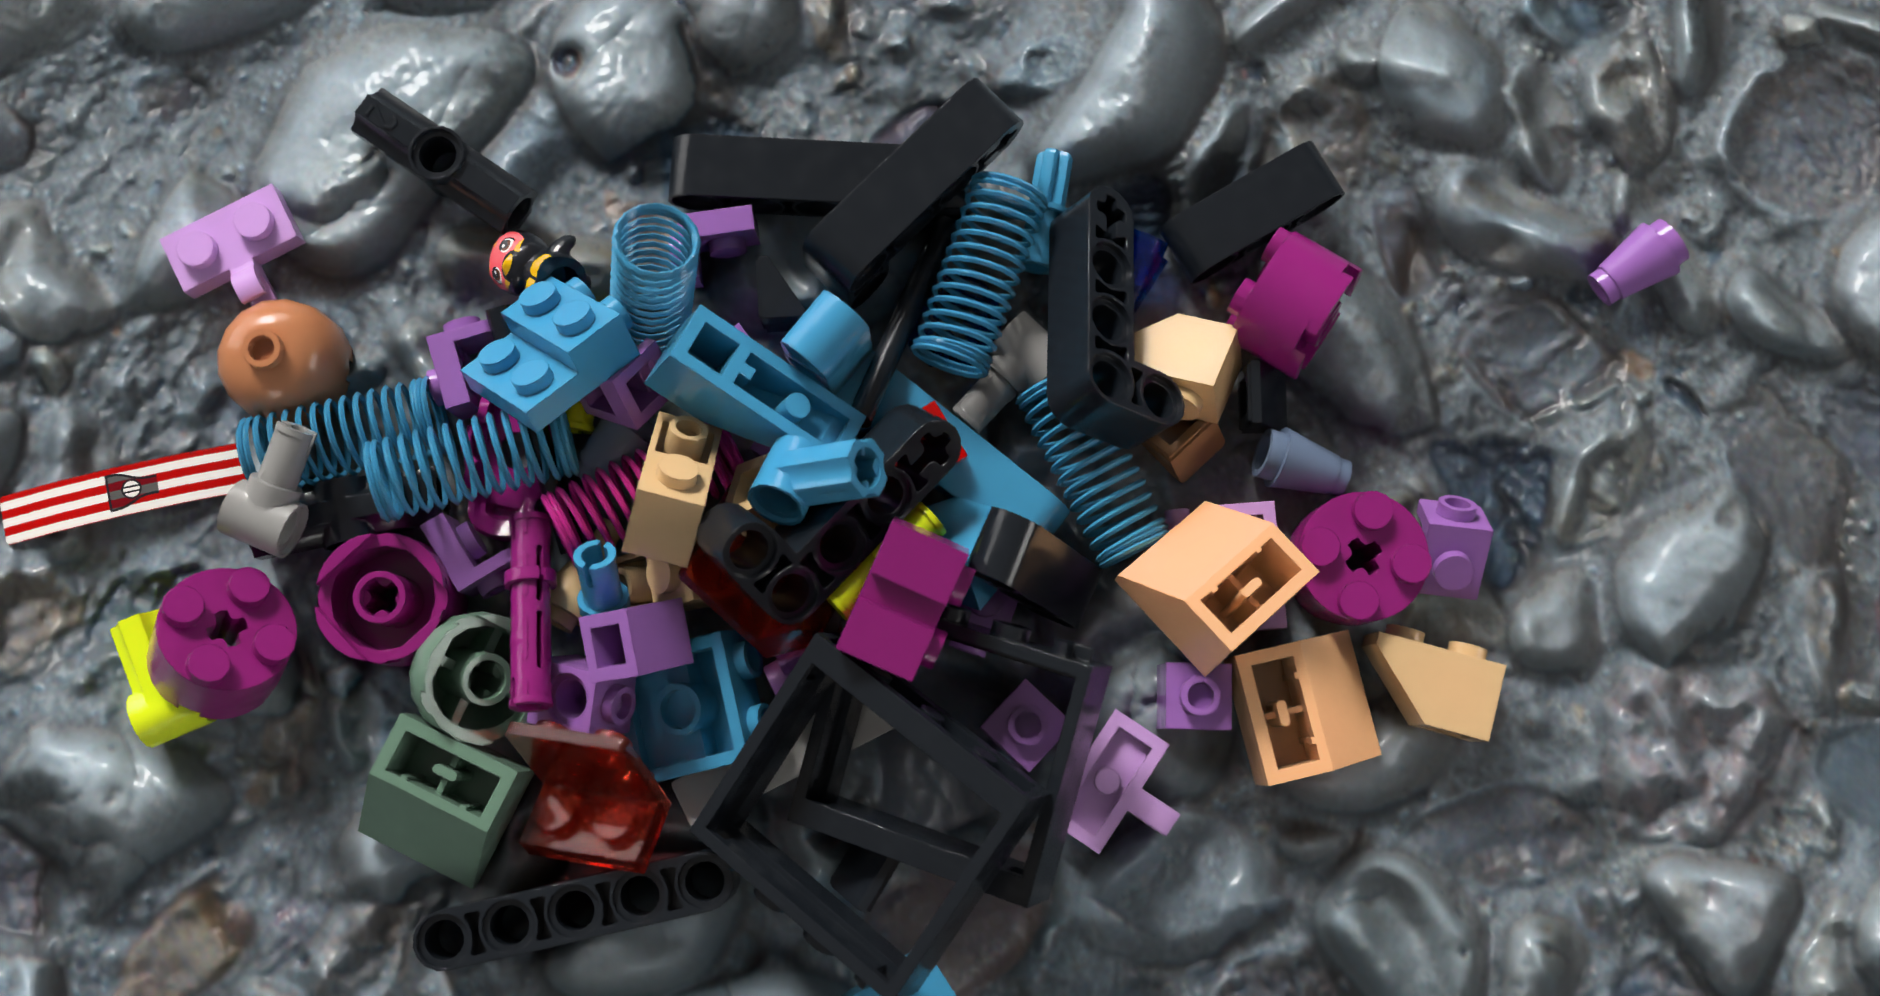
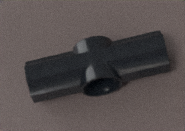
M384 88L379 89L374 94H368L356 109L355 120L351 127V131L356 136L424 181L437 195L449 198L502 235L509 231L520 229L531 214L533 203L537 197L534 189L465 144L452 129L437 125ZM446 153H456V159L448 170L433 172V165L436 159Z
M433 466L430 467L433 487L442 502L441 481L436 467ZM420 469L415 470L418 489L427 506V487ZM404 472L401 473L404 496L411 509H413V494ZM346 476L322 481L313 486L314 491L302 493L299 502L307 505L309 510L308 521L301 539L290 554L323 547L325 550L335 551L340 545L359 535L396 533L420 528V525L442 512L449 516L451 509L450 500L448 498V504L444 509L439 508L434 503L429 513L419 507V511L414 517L404 510V515L400 520L393 521L391 519L387 523L380 517L376 509L366 476ZM249 545L256 559L265 560L276 557Z

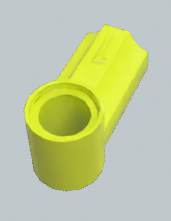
M159 609L130 616L119 621L115 627L110 629L133 693L128 696L126 701L129 720L139 739L151 748L216 721L199 717V712L185 708L180 704L177 708L166 701L154 687L148 673L147 653Z

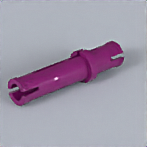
M523 511L509 517V525L511 527L510 569L504 572V587L510 591L511 687L509 709L517 712H541L553 707L551 683V590L557 587V571L551 568L550 537L552 518L544 512Z

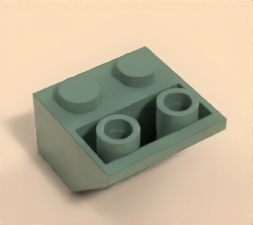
M400 713L369 772L358 831L471 889H475L535 770L485 745L481 746L457 741L429 724L421 714Z

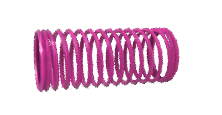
M722 430L714 470L725 491L728 493L731 485L730 480L732 481L736 466L744 463L730 432ZM635 449L634 457L636 463L630 456L623 454L621 458L623 470L617 463L609 461L608 470L610 477L604 469L596 467L595 477L598 486L591 476L583 473L582 484L585 493L577 482L570 480L568 485L573 502L565 490L558 486L555 489L557 499L550 491H547L546 495L541 493V502L546 513L552 518V525L574 567L573 554L582 542L567 506L587 541L596 540L579 500L580 497L605 542H610L616 549L592 490L603 506L620 539L624 542L626 533L613 507L604 481L629 522L631 510L616 473L634 500L637 487L629 466L639 480L643 469L642 459L645 462L647 455L643 450ZM711 477L709 491L714 499L719 500L720 493Z

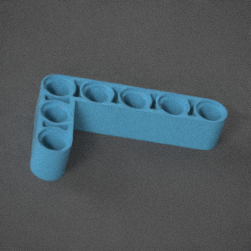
M823 290L780 341L788 364L849 405H852L875 354L872 348L870 329L853 309L832 293ZM896 369L869 428H860V430L867 434L887 412L896 406L910 404L922 408L935 399ZM936 401L946 420L956 427L961 437V445L968 456L956 462L954 467L934 489L947 499L960 497L990 507L1008 510L1033 521L1051 534H1054L1070 514V510L1066 505Z

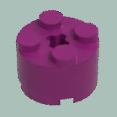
M1280 227L1263 252L1261 260L1265 264L1256 282L1246 278L1234 294L1227 308L1231 315L1226 324L1233 325L1232 328L1237 329L1238 341L1243 350L1296 380L1300 370H1304L1328 336L1341 314L1338 312L1342 305V302L1339 300L1343 294L1351 296L1363 269L1296 231L1291 233Z
M1378 491L1352 492L1331 499L1306 515L1294 528L1290 537V541L1320 571L1294 595L1295 599L1312 616L1338 625H1365L1399 613L1419 594L1432 568L1428 544L1418 521L1404 506ZM1359 550L1365 560L1361 563V568L1351 571L1345 561L1351 557L1353 551Z
M371 533L359 535L346 541L324 562L316 585H319L318 607L315 606V613L321 632L329 643L342 654L368 663L398 667L410 666L414 653L434 629L451 616L466 614L468 609L467 596L457 591L432 546L395 533ZM389 589L398 590L399 592L395 597L397 606L392 612L386 611L391 603L385 595Z
M252 567L239 569L217 568L193 574L170 589L163 598L147 653V668L150 679L156 690L166 701L177 708L180 704L185 708L199 712V717L214 720L229 719L249 713L263 704L275 689L294 651L297 638V624L294 612L285 596L270 583L267 575L259 569Z

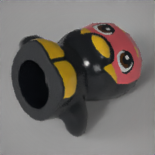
M513 230L502 235L493 245L489 258L490 277L500 289L509 294L520 296L527 287L537 282L545 281L550 276L563 283L568 282L573 277H577L591 289L590 277L586 275L584 267L570 254L576 243V237L573 235H564L548 246L533 233Z

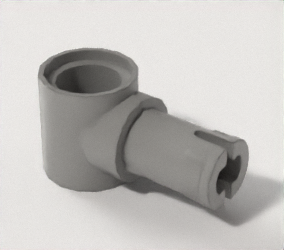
M1025 311L1016 316L1003 329L1002 337L994 340L998 347L997 350L987 352L993 360V363L990 364L991 368L988 371V376L980 378L952 408V411L973 431L979 434L1016 395L1019 396L1033 385L1046 379L1048 332Z
M277 421L259 472L251 473L248 480L242 479L238 481L225 496L217 517L218 531L276 557L284 558L288 556L301 539L308 521L309 510L307 505L299 502L303 490L298 487L318 433L293 422Z

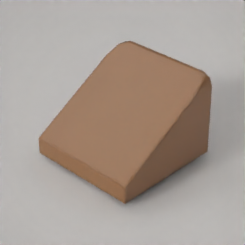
M1181 419L1179 423L1143 442L1142 445L1179 482L1184 483L1223 447L1225 439L1218 424L1198 419Z

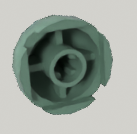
M483 611L451 616L434 629L414 653L409 671L411 697L421 716L429 724L457 741L481 746L492 744L495 742L491 740L500 739L508 733L516 734L529 724L527 723L528 712H517L509 709L511 687V618Z

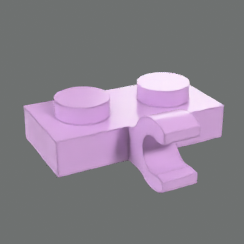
M272 183L159 239L184 293L196 299L231 281L241 303L245 305L250 302L251 306L261 301L278 300L262 265L306 243L281 191Z
M1115 709L1090 747L1067 833L1100 854L1128 811L1161 835L1167 836L1181 814L1142 788L1170 744Z

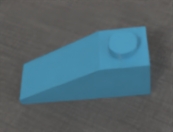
M701 304L673 334L644 382L646 386L702 422L770 448L775 440L783 435L801 436L817 445L855 439L867 417Z

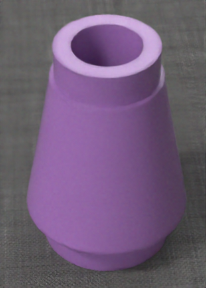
M1658 219L1650 225L1641 223L1597 267V270L1587 276V280L1598 298L1606 305L1611 306L1618 300H1622L1679 274L1680 265L1689 259V252L1679 234L1664 220Z

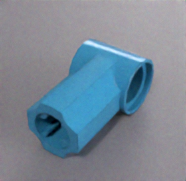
M797 435L780 436L773 443L747 493L748 501L752 508L767 520L781 525H795L803 520L810 506L878 497L887 481L883 464L884 453L872 438L862 440L851 439L817 445L807 438Z

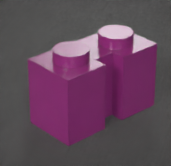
M894 516L836 645V649L911 682L920 665L932 670L948 632L936 627L947 603L957 607L961 606L976 572L975 569L965 565L969 556V549Z

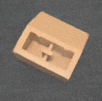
M1204 501L1115 578V581L1200 673L1206 677L1320 571L1274 523Z
M1349 630L1299 640L1223 660L1224 664H1232V697L1255 785L1272 786L1334 771L1382 755Z

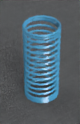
M981 171L972 175L969 184L971 192L965 194L964 201L966 205L960 208L962 218L956 220L955 227L957 231L951 234L953 244L946 247L948 257L941 261L943 271L937 273L936 279L939 284L932 286L934 297L927 300V306L930 310L922 314V319L925 323L918 326V333L921 337L913 339V345H911L912 353L925 363L955 375L975 379L985 378L989 374L988 371L993 360L986 352H994L998 348L991 339L1002 337L1001 330L996 326L1007 323V319L1002 313L1011 311L1012 307L1007 300L1016 297V292L1012 287L1020 285L1021 280L1017 273L1024 272L1026 268L1021 261L1030 258V253L1026 247L1034 245L1035 240L1031 234L1039 232V226L1036 221L1044 218L1043 213L1046 212L1049 202L1043 192L1022 179L993 171ZM979 183H991L1016 190L1030 197L1039 205H1035L1011 193L985 189ZM974 196L980 202L971 203V197ZM977 208L992 209L1007 217L1025 221L1033 229H1023L1006 221L989 217ZM970 209L975 215L967 216L966 210ZM973 221L990 223L1003 230L1020 234L1028 242L1015 241L1001 234L987 231ZM965 222L971 228L962 229L961 224ZM968 234L984 236L999 243L1013 246L1024 255L1010 254L995 247L987 246ZM961 235L968 242H957V236ZM956 248L963 255H953L952 249ZM965 248L982 250L1008 259L1018 265L1019 268L1006 267L985 260ZM952 261L960 269H949L947 263ZM961 261L976 263L1000 271L1015 281L988 276L970 268ZM943 275H948L956 282H944L942 279ZM958 275L984 280L999 286L1010 294L997 293L981 288L962 279ZM943 288L953 296L940 295L938 289ZM953 288L981 294L1001 303L1005 307L993 306L977 301ZM938 301L948 309H936L933 306V302ZM950 302L960 303L980 309L997 317L1000 320L988 319L985 317L975 315L951 304ZM935 315L945 323L931 322L928 316ZM947 316H953L974 322L976 324L988 328L994 333L984 332L968 327L966 325L954 321L953 319ZM930 328L942 337L927 336L924 333V329ZM944 330H950L957 333L965 334L967 336L978 339L988 344L989 346L979 345L963 340ZM929 350L945 353L968 362L973 366L946 359Z
M660 203L641 204L626 211L615 223L611 241L610 296L616 298L624 306L632 321H634L633 329H630L629 332L633 336L635 344L640 345L644 341L636 338H649L653 340L666 338L656 341L658 346L665 345L659 347L661 352H663L673 334L692 314L701 240L697 226L687 214L679 209ZM657 214L673 219L674 221L682 225L684 228H682L673 221L658 217L638 218L630 223L628 222L642 215ZM655 222H656V223H660V224H663V225H667V226L672 227L673 229H675L676 231H678L679 233H681L683 236H681L680 234H678L677 232H675V231L672 230V229L665 228V227H661V226H657V225L638 226V227H636V228H634V229H632V230H630V231H628V230L631 229V228H633V227H635V226H637V225H639V224H643V223H655ZM644 231H658V232H662V233H666V234L671 235L672 237H674L675 239H677V240L680 241L681 243L677 242L676 240H674V239L671 238V237L664 236V235H660V234H656V233L638 234V235H636V236H633V235H635V234H637V233H639V232H644ZM643 239H658V240H662V241L669 242L670 244H672L673 246H675L676 248H678L680 251H678L677 249H675V248L672 247L671 245L664 244V243H660V242H656V241H647V242H637V241L643 240ZM653 246H654V247H658V248H662V249L668 250V251H670L671 253H673L674 255H676L677 257L673 256L672 254H670V253H668V252H664V251H660V250H656V249H644V250H636V249L642 248V247H653ZM650 254H654V255L666 257V258H668L669 260H665V259H661V258H657V257H653V256H652V257H641V258H635V257H637V256H639V255H650ZM646 262H655V263H659V264L666 265V266H668L669 268L662 267V266H658V265H654V264H647V265H636V264H638V263H646ZM647 270H656V271H660V272H652V271H647ZM638 308H640V309H646V310H651V311H656V310H663V311L652 313V312H647V311L638 310ZM635 315H637V316H643V317H648V318H658V317H665V316H668V317H667V318H662V319L649 320V319H644V318H638V317H636ZM635 323H640V324H645V325H651V326L660 325V324H666V325L657 326V327H647V326L637 325V324H635ZM634 330L643 331V332H649V333H655V332H661V331H666V332L657 333V334H645V333L636 332V331H634Z
M425 376L423 379L419 377L417 380L413 378L409 384V391L403 383L398 382L395 387V394L390 387L384 385L381 390V397L378 392L371 388L366 398L357 391L352 397V401L345 395L340 397L338 404L328 398L324 403V407L314 401L310 406L309 413H306L305 406L299 405L295 412L294 423L302 425L301 414L304 411L311 430L318 433L315 441L317 467L311 455H309L301 476L302 481L298 484V487L303 488L306 483L314 486L320 480H330L334 476L336 478L346 477L348 473L357 476L362 470L365 471L363 445L367 438L360 418L358 400H360L366 413L371 439L378 440L382 445L383 439L374 414V397L382 417L385 436L390 438L399 453L397 435L388 409V394L395 411L399 433L405 435L413 449L412 458L414 462L417 458L412 442V434L403 408L401 391L409 409L413 431L416 429L420 432L427 446L426 453L429 458L431 451L426 430L429 426L433 427L427 401L428 395L436 420L442 454L446 456L447 451L441 426L444 422L449 424L445 405L438 407L431 395L427 382L429 377ZM344 401L349 408L354 422L359 455L353 445L347 427ZM330 404L340 424L345 459L334 435L330 417ZM316 408L321 414L326 427L331 451V463L321 443L316 422ZM283 410L281 421H287V414H289L290 410ZM270 412L267 419L259 414L255 418L252 416L244 417L237 425L236 448L246 480L249 479L251 473L256 472L249 446V426L252 429L253 442L261 465L274 432L273 417L277 418L275 412ZM351 455L358 465L356 470L350 468ZM400 455L398 459L399 466L402 464ZM337 459L344 468L342 473L336 471ZM323 463L330 472L327 477L322 475ZM309 468L316 475L313 480L308 478Z
M1047 378L1033 385L1017 397L1016 405H1019L1018 410L1028 412L1025 417V423L1035 424L1031 435L1042 437L1038 442L1037 448L1049 449L1045 453L1044 460L1048 462L1056 461L1052 465L1050 473L1062 474L1058 478L1056 486H1070L1065 490L1063 498L1067 500L1076 499L1071 504L1069 510L1071 512L1084 511L1076 520L1078 525L1090 524L1084 529L1082 537L1091 538L1098 536L1090 543L1089 550L1096 551L1106 548L1096 557L1095 562L1099 563V568L1104 569L1153 546L1170 531L1168 529L1169 524L1165 523L1166 518L1160 517L1130 532L1102 542L1123 528L1158 510L1159 505L1154 504L1120 521L1094 530L1125 510L1152 497L1153 492L1148 491L1117 507L1088 517L1120 496L1143 486L1146 479H1139L1107 496L1083 505L1080 504L1110 485L1137 473L1140 467L1133 466L1102 483L1075 493L1072 492L1098 475L1131 460L1133 454L1127 453L1092 472L1066 480L1088 464L1098 461L1121 448L1110 445L1082 461L1059 468L1075 455L1104 441L1092 438L1072 450L1051 456L1067 443L1079 439L1086 434L1075 431L1065 438L1045 443L1059 431L1069 428L1060 423L1055 427L1038 431L1047 422L1056 418L1052 412L1041 417L1032 418L1041 409L1049 406Z
M501 410V420L512 458L514 481L502 453L493 414L490 412L486 414L489 434L497 457L500 486L488 459L479 419L473 415L471 424L483 463L485 489L475 469L463 420L458 419L456 427L469 469L471 494L461 475L449 424L444 422L441 429L448 458L455 475L456 497L447 481L443 455L436 431L432 426H429L426 430L434 465L441 481L442 502L433 487L430 465L422 436L415 429L412 433V442L417 462L427 487V506L418 489L417 476L409 444L405 435L399 433L397 445L403 469L413 494V509H411L404 496L400 467L390 438L385 436L382 440V445L376 439H373L371 442L367 440L363 445L364 467L370 492L380 517L387 523L391 519L393 521L400 520L404 515V510L414 517L419 511V507L429 513L434 503L439 508L444 509L448 504V498L453 504L458 506L462 501L463 495L466 499L473 502L477 497V490L487 499L491 494L492 487L498 494L502 495L506 490V482L512 490L517 491L520 487L521 479L526 486L531 488L535 482V474L541 483L546 484L549 480V469L555 479L559 481L563 477V470L567 477L571 478L572 475L577 477L580 472L566 411L549 424L557 468L551 456L543 429L536 433L543 473L536 459L527 426L518 421L528 466L527 476L515 444L509 415Z

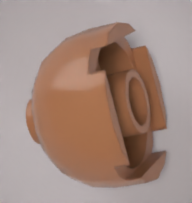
M293 300L261 301L241 311L225 329L217 350L218 375L228 396L253 417L259 414L267 419L270 412H275L277 418L273 417V424H276L278 420L281 421V414L284 409L290 410L289 414H287V421L294 423L295 412L299 405L305 406L306 413H309L310 406L314 401L324 407V403L330 398L338 404L340 397L346 395L350 384L346 379L350 371L349 361L353 363V352L343 329L319 309ZM316 408L315 415L316 420L322 418V416ZM304 411L301 414L302 425H308L309 422Z

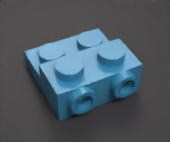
M550 276L545 281L537 282L527 287L520 294L519 300L501 312L511 333L503 339L495 340L486 345L480 351L478 357L460 371L471 390L538 433L640 355V352L629 332L633 328V321L627 310L616 298L609 295L598 302L589 287L579 278L573 277L568 282L563 283Z
M744 629L722 630L691 638L690 644L694 663L636 677V707L631 717L629 733H624L636 787L732 765L769 707L766 703H760L755 680L763 672L762 654L753 640H746Z

